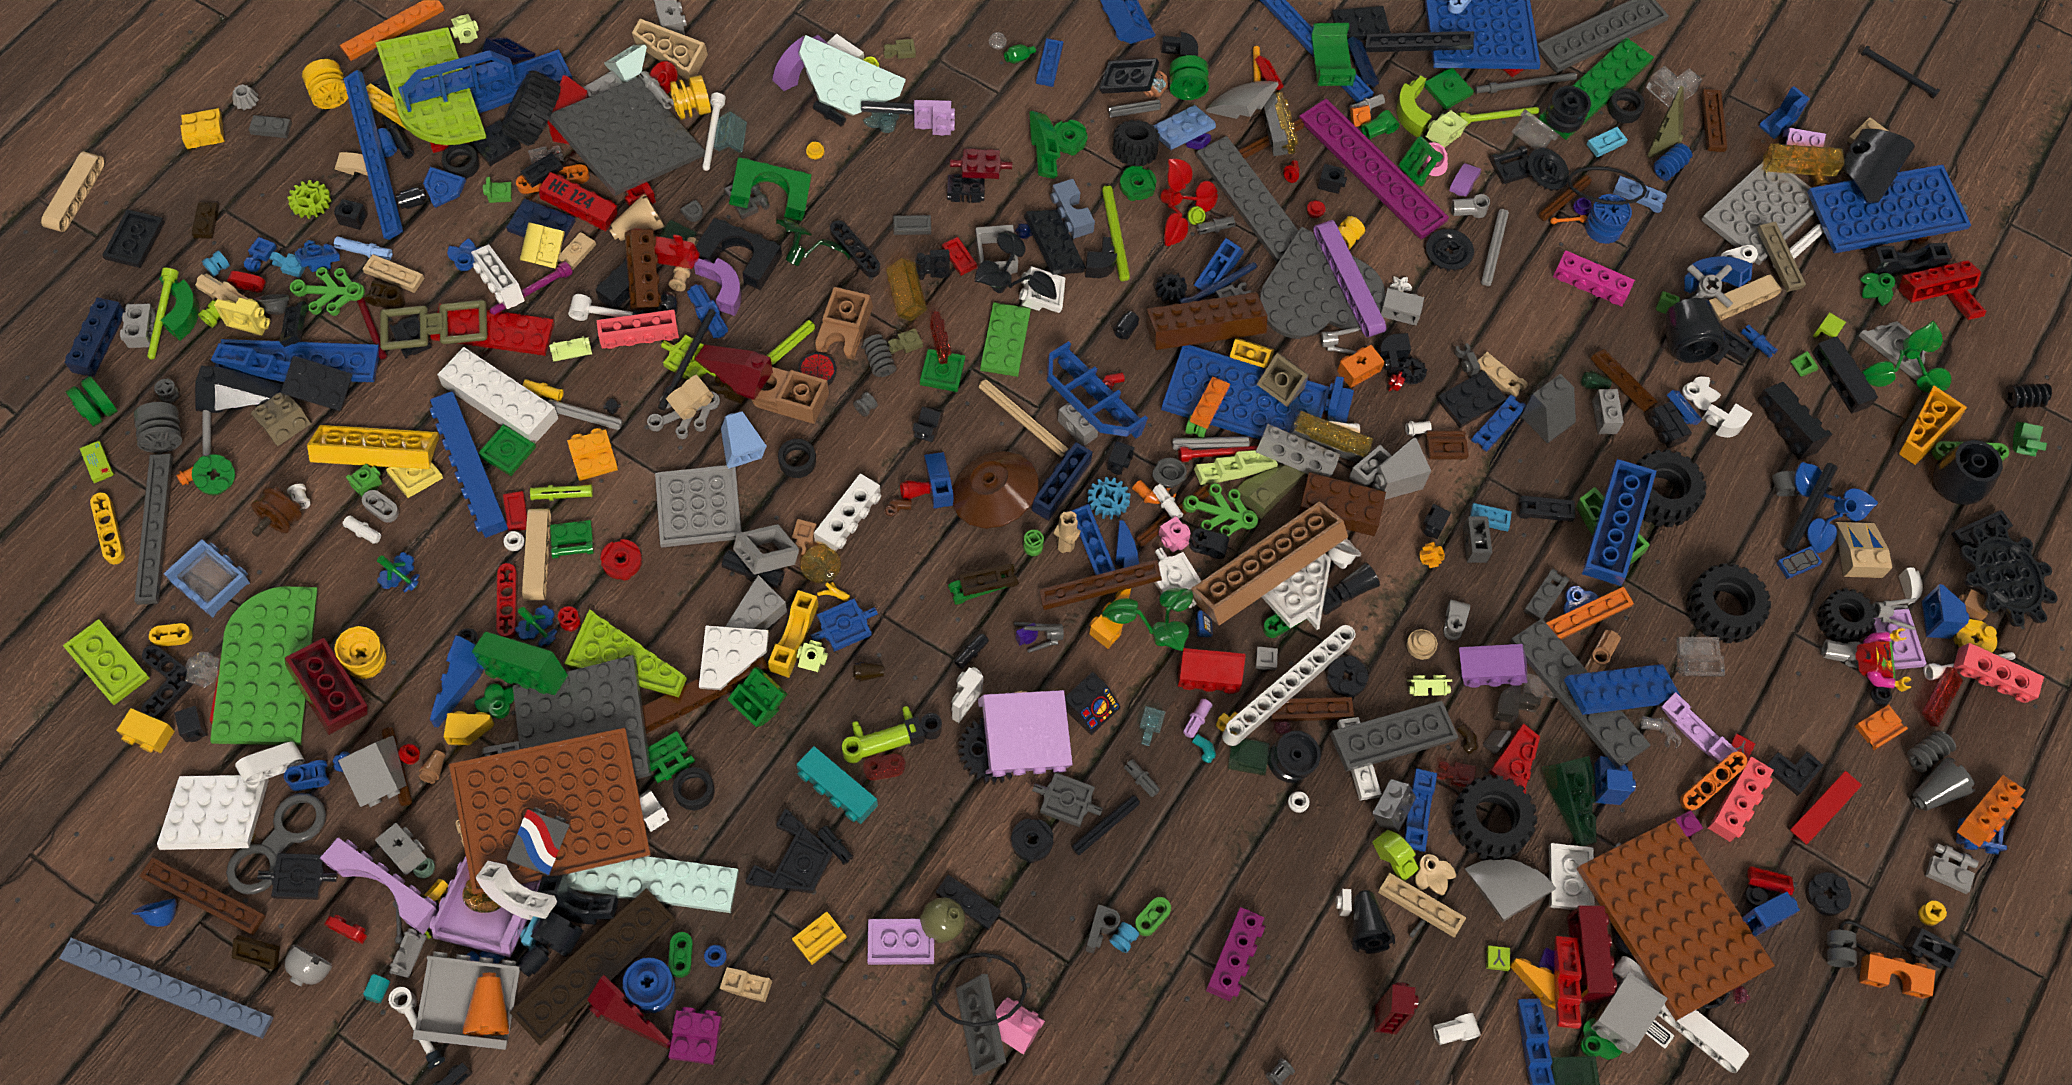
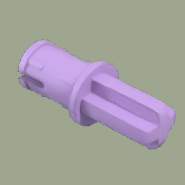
M1201 699L1194 713L1190 714V720L1183 730L1186 737L1193 738L1201 724L1205 723V717L1213 706L1208 700Z

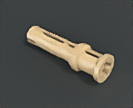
M693 237L687 239V242H693L695 246L699 242ZM677 266L674 268V276L669 281V286L676 291H684L686 280L690 277L691 272L688 268Z

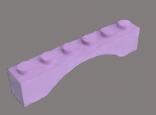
M337 838L320 859L342 877H366L386 885L395 896L400 917L423 935L430 927L432 917L438 913V910L435 908L438 904L428 896L425 899L419 896L421 892L414 886L410 885L409 888L405 886V880L397 874L391 876L387 873L389 869L382 863L378 862L377 865L373 863V858L365 851H362V853L356 851L358 847L348 839L344 842Z

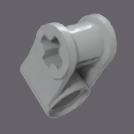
M1450 599L1444 626V635L1447 639L1455 641L1461 637L1462 631L1466 626L1470 604Z

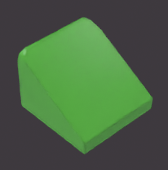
M1662 291L1656 310L1666 314L1671 306L1680 302V297Z
M1808 351L1790 361L1801 377L1819 369Z

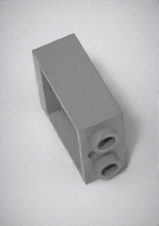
M1013 225L976 228L975 239L979 265L984 261L982 244L997 243V237L1003 231L1014 233ZM1014 255L1006 271L1010 274L1018 273V257ZM999 261L994 263H996L999 266L1000 271H1002L1007 261Z
M778 524L738 533L733 550L754 575L795 565L799 553L797 545L794 544ZM773 542L779 550L762 554L756 546Z

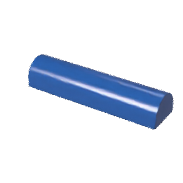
M1089 504L1071 510L1077 514V528L1081 531L1080 537L1095 574L1099 575L1116 570Z

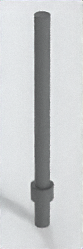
M1568 73L1504 83L1491 82L1487 85L1476 86L1474 91L1475 94L1485 92L1491 94L1497 93L1499 90L1576 80L1577 74Z

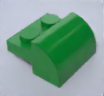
M755 667L744 683L738 684L727 700L755 727H760L780 710L778 706L787 696V693L759 667Z

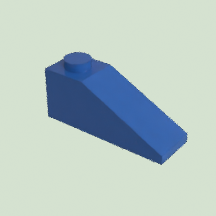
M1225 238L1194 286L1203 291L1224 279L1243 255L1244 251L1242 248Z

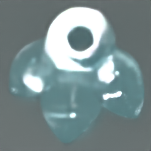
M872 112V116L864 119L863 122L868 127L880 128L882 132L889 133L895 129L899 114Z

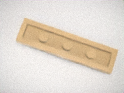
M1389 873L1378 892L1454 938L1466 919L1463 915Z

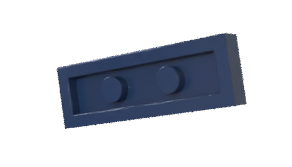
M1352 36L1348 39L1349 51L1355 58L1354 64L1361 73L1360 78L1365 84L1375 87L1379 84V81L1364 45L1360 40Z

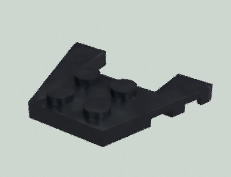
M784 809L776 827L795 836L775 874L754 865L745 883L749 886L814 893L833 857V853L815 835L810 833L789 810Z

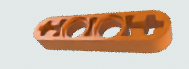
M582 164L563 167V170L555 174H564L567 176V181L577 184L585 183L590 178L588 168ZM522 176L516 179L517 189L523 194L539 192V187L542 185L539 183L532 188Z
M1739 751L1728 754L1681 796L1680 804L1682 808L1687 811H1693L1701 807L1746 767L1747 757ZM1738 757L1740 765L1729 768L1728 765L1734 762L1733 758ZM1718 769H1723L1726 772L1725 780L1717 778L1716 771ZM1703 782L1710 784V793L1706 794L1701 790ZM1696 794L1700 796L1693 801L1694 805L1687 804L1689 801L1687 797L1691 798Z

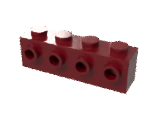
M1397 982L1389 988L1375 1006L1374 1032L1396 1035L1414 1015V1009L1418 1007L1419 998L1418 995H1415V987H1409L1407 983Z

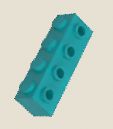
M813 746L796 764L798 776L805 782L810 781L814 785L813 788L820 795L825 794L829 797V802L837 809L841 807L845 811V815L852 822L857 821L862 824L878 806L877 798L816 747Z

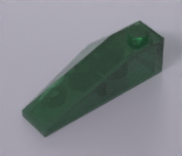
M1582 757L1542 767L1547 787L1578 846L1596 843V817L1593 814L1592 803H1595V796L1592 795V784H1595V776L1590 757Z

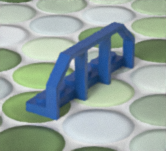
M489 50L418 69L402 87H398L407 111L411 112L410 104L438 96H442L443 101L447 102L446 94L474 87L476 93H480L479 85L508 77L512 83L516 82L510 58ZM493 60V62L475 66V64ZM470 66V68H468V69L460 70V71L453 72V73H449V74H446V75H443V74H442V73H445V72H449V71H452V70H456V69H460V68H463V67ZM437 75L435 78L420 81L423 78Z
M1069 341L1049 353L1047 360V382L1099 433L1126 437L1132 434L1135 438L1142 435L1148 417L1145 415L1140 419L1119 398L1120 390L1113 392L1096 376V367L1089 369L1069 350L1071 346ZM1058 356L1060 366L1074 379L1065 386L1053 375V360ZM1081 385L1099 403L1087 409L1070 391ZM1105 408L1122 426L1103 424L1094 414Z

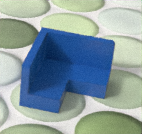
M1793 86L1781 106L1763 120L1759 127L1773 139L1777 138L1785 129H1788L1798 120L1810 98Z

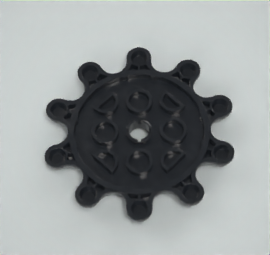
M2001 523L1994 526L1992 530L1993 537L1988 536L1982 528L1974 527L1970 532V537L1975 543V548L1964 545L1961 547L1959 555L1972 568L1971 573L1965 576L1964 583L1968 587L1978 588L1980 593L1984 595L1983 609L1987 613H1995L1999 608L2004 610L2008 616L2009 623L2014 627L2024 625V614L2031 617L2035 623L2046 622L2047 615L2042 609L2041 603L2054 604L2058 598L2056 593L2044 583V577L2052 574V568L2046 562L2040 563L2034 560L2031 555V550L2033 549L2032 541L2027 537H2023L2019 542H2014L2009 537L2007 528Z

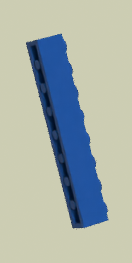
M453 391L430 399L433 406L429 408L433 419L437 418L439 421L435 425L439 434H444L445 436L442 442L445 450H450L451 455L448 457L452 467L456 466L458 469L454 473L458 482H463L464 487L461 488L464 498H469L471 502L467 506L471 515H476L477 520L474 521L477 531H482L485 538L508 530Z

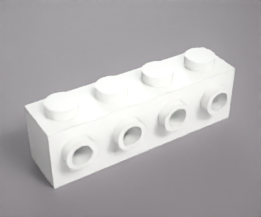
M489 244L471 252L475 261L473 267L476 273H480L484 284L487 283L490 292L495 294L499 304L503 303L509 309L525 301L518 282Z

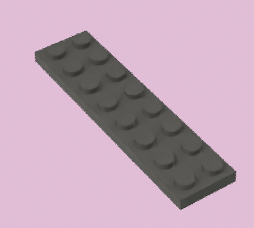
M1630 0L1538 43V52L1557 73L1619 44L1625 38L1636 36L1667 21L1669 15L1656 0Z
M1227 136L1196 152L1198 159L1274 261L1278 263L1298 233V229Z
M1540 619L1511 638V644H1523L1527 663L1617 769L1651 746L1621 710L1582 715L1564 679L1568 675L1589 672L1543 619Z

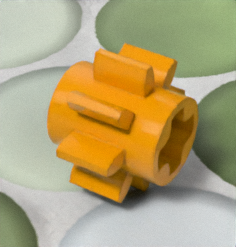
M1435 542L1425 544L1422 547L1423 550H1420V560L1425 565L1429 564V568L1438 567L1442 563L1441 561L1444 560V550L1441 546H1435Z

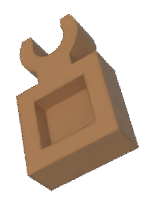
M797 519L792 539L797 541L794 544L798 548H802L801 555L804 556L807 553L806 544H813L814 532L818 525Z

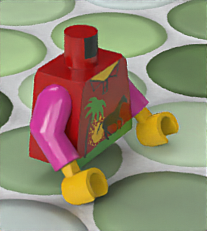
M1903 628L1893 630L1891 633H1872L1863 641L1864 644L1857 645L1855 657L1858 660L1859 672L1867 677L1876 687L1894 688L1895 686L1901 692L1911 688V686L1904 684L1911 681L1909 677H1903L1896 681L1892 642H1890V639L1894 642L1906 639V637L1900 638L1898 635L1899 632L1905 631Z

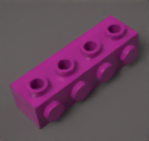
M1240 907L1207 986V992L1229 1002L1233 996H1238L1242 987L1238 982L1240 977H1245L1250 965L1247 964L1249 956L1253 957L1258 945L1254 943L1256 938H1261L1266 926L1262 923L1265 917Z

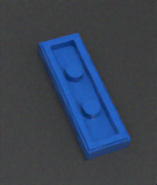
M1046 38L1036 84L1054 87L1064 41Z

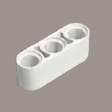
M287 742L243 757L236 762L235 767L244 783L250 785L285 773L289 767L302 765L304 758L295 742Z

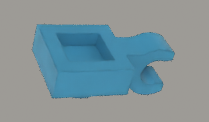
M272 252L270 259L273 260L272 265L281 267L282 273L301 278L306 267L300 266L295 255L289 253L285 258L277 252Z

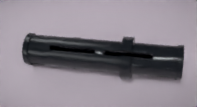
M382 115L381 121L392 134L394 142L403 157L406 159L411 158L414 150L402 133L401 126L385 115Z

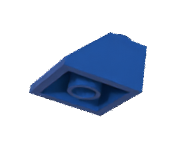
M1939 584L1922 600L1926 637L1951 639L1968 624L1969 614L1966 612V605L1944 585Z

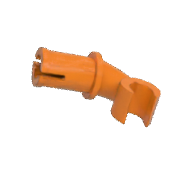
M1139 480L1132 489L1144 499L1145 504H1161L1155 493L1142 480Z

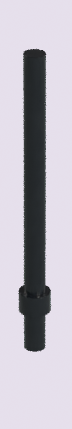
M708 310L673 379L663 391L664 396L658 405L660 410L665 411L669 403L666 398L676 390L716 314L714 310Z

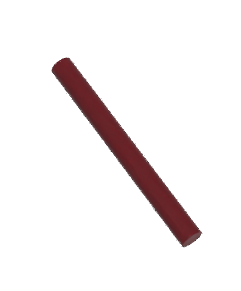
M362 297L360 300H357L358 306L373 344L380 347V337L364 297ZM380 347L379 358L385 359L387 354Z

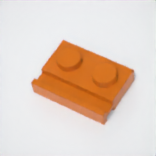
M1890 705L1885 706L1855 726L1867 743L1870 742L1873 750H1876L1908 729L1907 726L1904 727L1901 723L1902 720Z

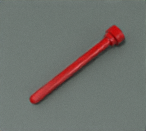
M1258 446L1201 450L1179 447L1178 457L1181 462H1189L1192 458L1235 455L1236 452L1254 451Z

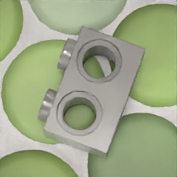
M126 304V310L122 315L124 324L123 329L120 330V338L128 348L149 347L157 314L151 304Z
M1599 389L1592 400L1598 434H1617L1624 423L1618 389Z

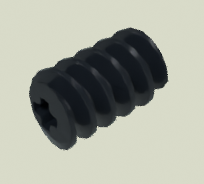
M2048 383L2008 385L2005 389V398L2012 409L2017 407L2024 408V406L2026 408L2046 407L2052 397V387Z

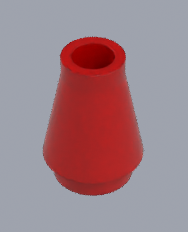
M905 480V482L900 483L901 497L909 500L924 494H930L929 482Z

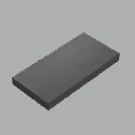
M981 974L956 988L963 1021L978 1023L997 1019L988 974ZM998 1023L981 1027L963 1025L973 1076L981 1075L1006 1063Z

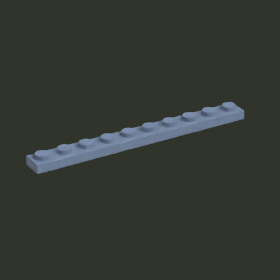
M73 938L69 940L59 957L62 961L261 1039L265 1036L274 1019L270 1015Z

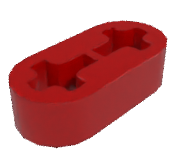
M231 271L227 282L235 288L258 293L263 291L266 281L257 275L239 271Z

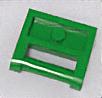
M1417 137L1398 166L1417 185L1424 186L1426 178L1437 162L1443 159V155L1436 151L1423 137ZM1430 156L1431 160L1419 175L1417 173L1427 157Z
M591 520L550 525L553 559L559 558V556L580 553L594 554ZM586 542V545L559 548L560 545Z

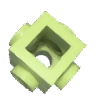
M469 14L451 19L453 24L451 28L454 38L459 39L460 43H471L474 39L478 38L476 33L479 31L475 20H471Z
M810 640L809 644L804 643L803 647L799 646L797 658L800 659L798 667L819 672L821 664L825 665L828 653H825L826 648L821 647L822 643ZM811 652L815 653L814 659L809 658Z

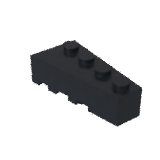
M1784 382L1764 389L1757 398L1761 407L1765 409L1771 422L1775 424L1781 437L1785 439L1791 452L1798 460L1818 453L1833 435L1829 430L1825 431L1821 427L1822 422L1818 418L1814 419L1809 414L1810 409L1806 405L1799 403V398Z

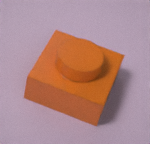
M1369 105L1350 108L1351 122L1355 127L1371 121Z

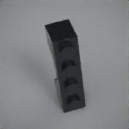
M1946 242L1930 243L1917 251L1909 253L1896 252L1894 246L1876 247L1867 261L1871 273L1891 274L1919 272L1945 266L1952 259Z

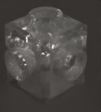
M199 652L190 657L186 663L188 671L185 681L207 687L218 676L220 659L213 657L208 652Z

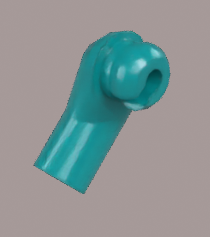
M1197 734L1192 743L1203 749L1202 760L1206 763H1211L1212 759L1216 757L1212 742Z

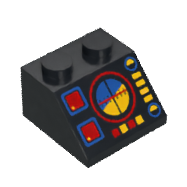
M1094 672L1090 673L1065 697L1066 712L1091 736L1121 708L1109 687Z

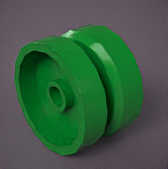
M1195 55L1181 56L1173 60L1169 68L1171 94L1182 100H1194L1204 96L1209 90V66L1207 62Z
M91 376L81 381V386L87 392L86 394H83L76 386L65 391L72 400V405L93 427L103 422L102 417L97 412L98 409L107 417H111L118 412Z

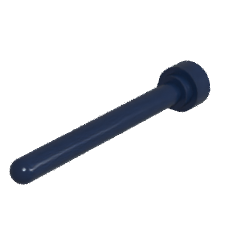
M1252 262L1196 295L1179 299L1177 303L1200 301L1255 270L1257 264Z

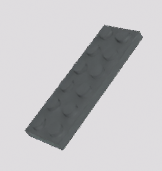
M1442 701L1340 728L1330 733L1346 772L1450 743L1459 738Z

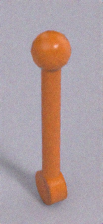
M1580 215V217L1560 219L1552 217L1550 219V223L1556 224L1557 222L1580 221L1584 223L1587 219V216Z

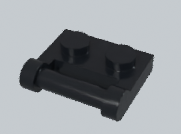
M1520 146L1516 150L1499 155H1490V162L1502 184L1530 177V171L1526 169L1528 166L1526 164L1528 154L1525 146ZM1519 156L1520 158L1519 160L1509 162L1506 164L1501 165L1500 163L1501 161L1508 160L1514 157Z

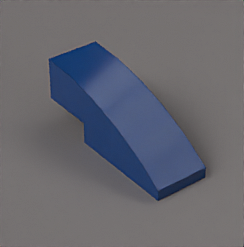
M1120 520L1115 565H1123V568L1138 565L1139 559L1135 541L1124 520Z

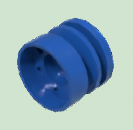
M1606 194L1597 198L1606 201H1626L1624 198L1614 194ZM1595 202L1585 221V230L1593 240L1599 243H1614L1621 237L1632 216V209L1629 204L1612 205Z

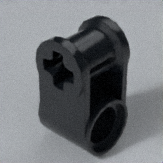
M1198 528L1192 533L1189 547L1195 553L1204 554L1215 559H1223L1227 552L1229 537L1222 533Z

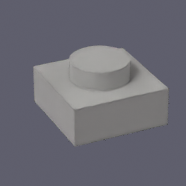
M1257 647L1255 668L1276 670L1278 649Z

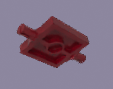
M971 148L963 149L961 160L950 159V167H961L963 178L999 179L1001 169L1012 170V162H1001L1000 150Z

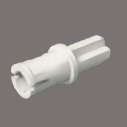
M1163 485L1155 486L1153 492L1161 502V507L1165 508L1171 519L1175 516L1180 519L1183 513L1174 502L1175 498L1170 496Z
M351 515L344 519V527L355 532L357 537H363L371 543H378L380 541L381 534L370 528L367 523H362Z

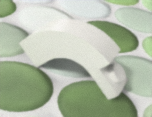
M487 861L476 876L481 888L494 902L521 918L531 920L535 916L546 919L557 903L553 895L535 892L522 886L513 878L505 864Z

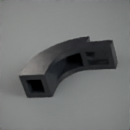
M563 875L542 876L537 891L555 896L557 903L551 910L552 912L564 919L582 924L596 925L597 919H613L619 902L616 895L588 896L581 894L567 884Z

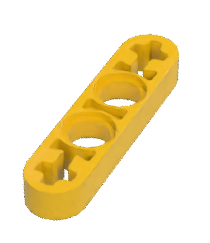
M97 493L91 498L90 504L102 554L108 563L113 565L119 564L125 558V551L113 503L107 494ZM101 500H104L102 504L105 510H102L99 506ZM105 516H110V517H111V519H110V521H109L108 523H106V524H101V523H100V521H101V519H102L103 517H105ZM115 533L112 540L105 541L107 534ZM110 547H113L115 549V557H111L113 555V552Z

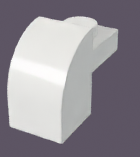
M1711 404L1702 419L1718 428L1716 435L1733 437L1740 433L1753 413L1735 404L1728 414Z
M647 790L639 795L643 820L650 832L669 821L667 813L660 806L651 790Z

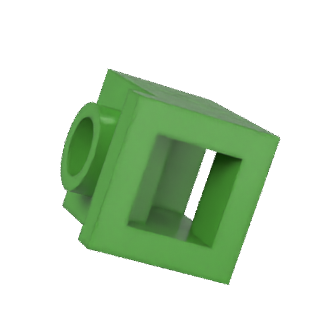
M367 464L351 476H346L350 486L361 497L367 491L375 490L382 485L379 478L381 476L380 472L374 466L370 468Z

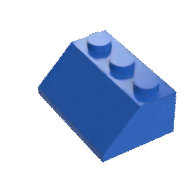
M1100 0L1103 5L1102 9L1108 15L1109 23L1114 27L1116 37L1120 41L1132 44L1155 36L1138 0Z

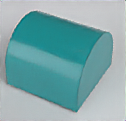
M373 974L363 993L366 1000L381 1003L390 981Z

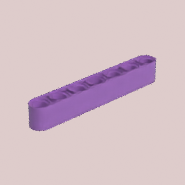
M1330 220L1315 225L1314 235L1363 334L1369 338L1385 332V321L1336 223Z

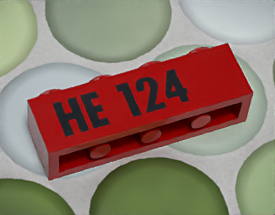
M550 172L539 187L540 199L604 231L608 230L617 216V205L613 201L605 200L595 192H589L579 184L567 181L561 175H555Z

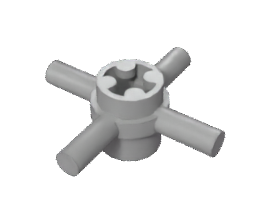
M1693 264L1687 268L1699 281L1697 294L1693 298L1707 299L1715 296L1727 308L1733 304L1721 292V280L1732 270L1730 265L1727 264L1716 275L1706 276ZM1708 285H1711L1712 288L1708 290L1706 287Z

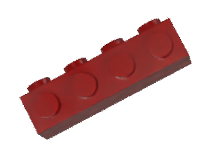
M1969 260L1914 272L1902 276L1899 291L1913 303L1972 289L1978 286L1981 271Z

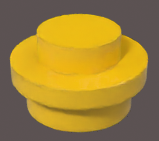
M811 142L806 148V154L811 159H820L825 152L824 147L819 142Z

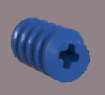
M1682 143L1674 145L1673 148L1655 161L1654 172L1657 177L1663 181L1670 180L1671 177L1689 163V159L1693 155L1691 150Z

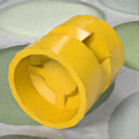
M1348 216L1338 227L1349 250L1356 243V240H1359L1365 233L1363 223L1353 216Z

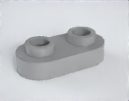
M370 490L362 496V504L365 509L383 522H392L397 519L399 510L396 504L379 491Z

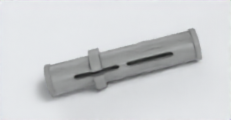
M647 71L641 72L644 78L641 75L639 77L645 83V86L648 87L665 109H670L672 107L670 104H674L673 100L659 86V82L652 78Z

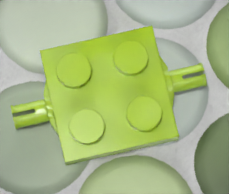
M685 335L675 345L664 340L661 347L669 351V356L663 362L664 367L676 373L693 338ZM702 343L699 344L683 375V378L687 380L696 374L701 379L706 373L715 378L718 377L695 361V357L704 346Z

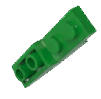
M1030 111L1032 145L1036 146L1038 175L1054 179L1057 177L1056 160L1061 157L1056 131L1046 114Z

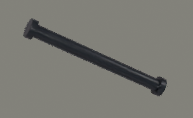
M1868 45L1861 53V55L1870 57L1929 93L1933 99L1940 91L1939 88H1933L1872 51Z

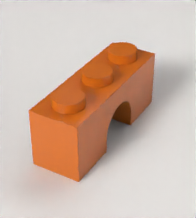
M1871 952L1869 955L1862 957L1859 983L1882 988L1889 985L1891 974H1895L1902 981V994L1922 999L1933 996L1935 970L1928 969L1927 965L1921 963L1909 964L1902 958H1885L1884 954Z

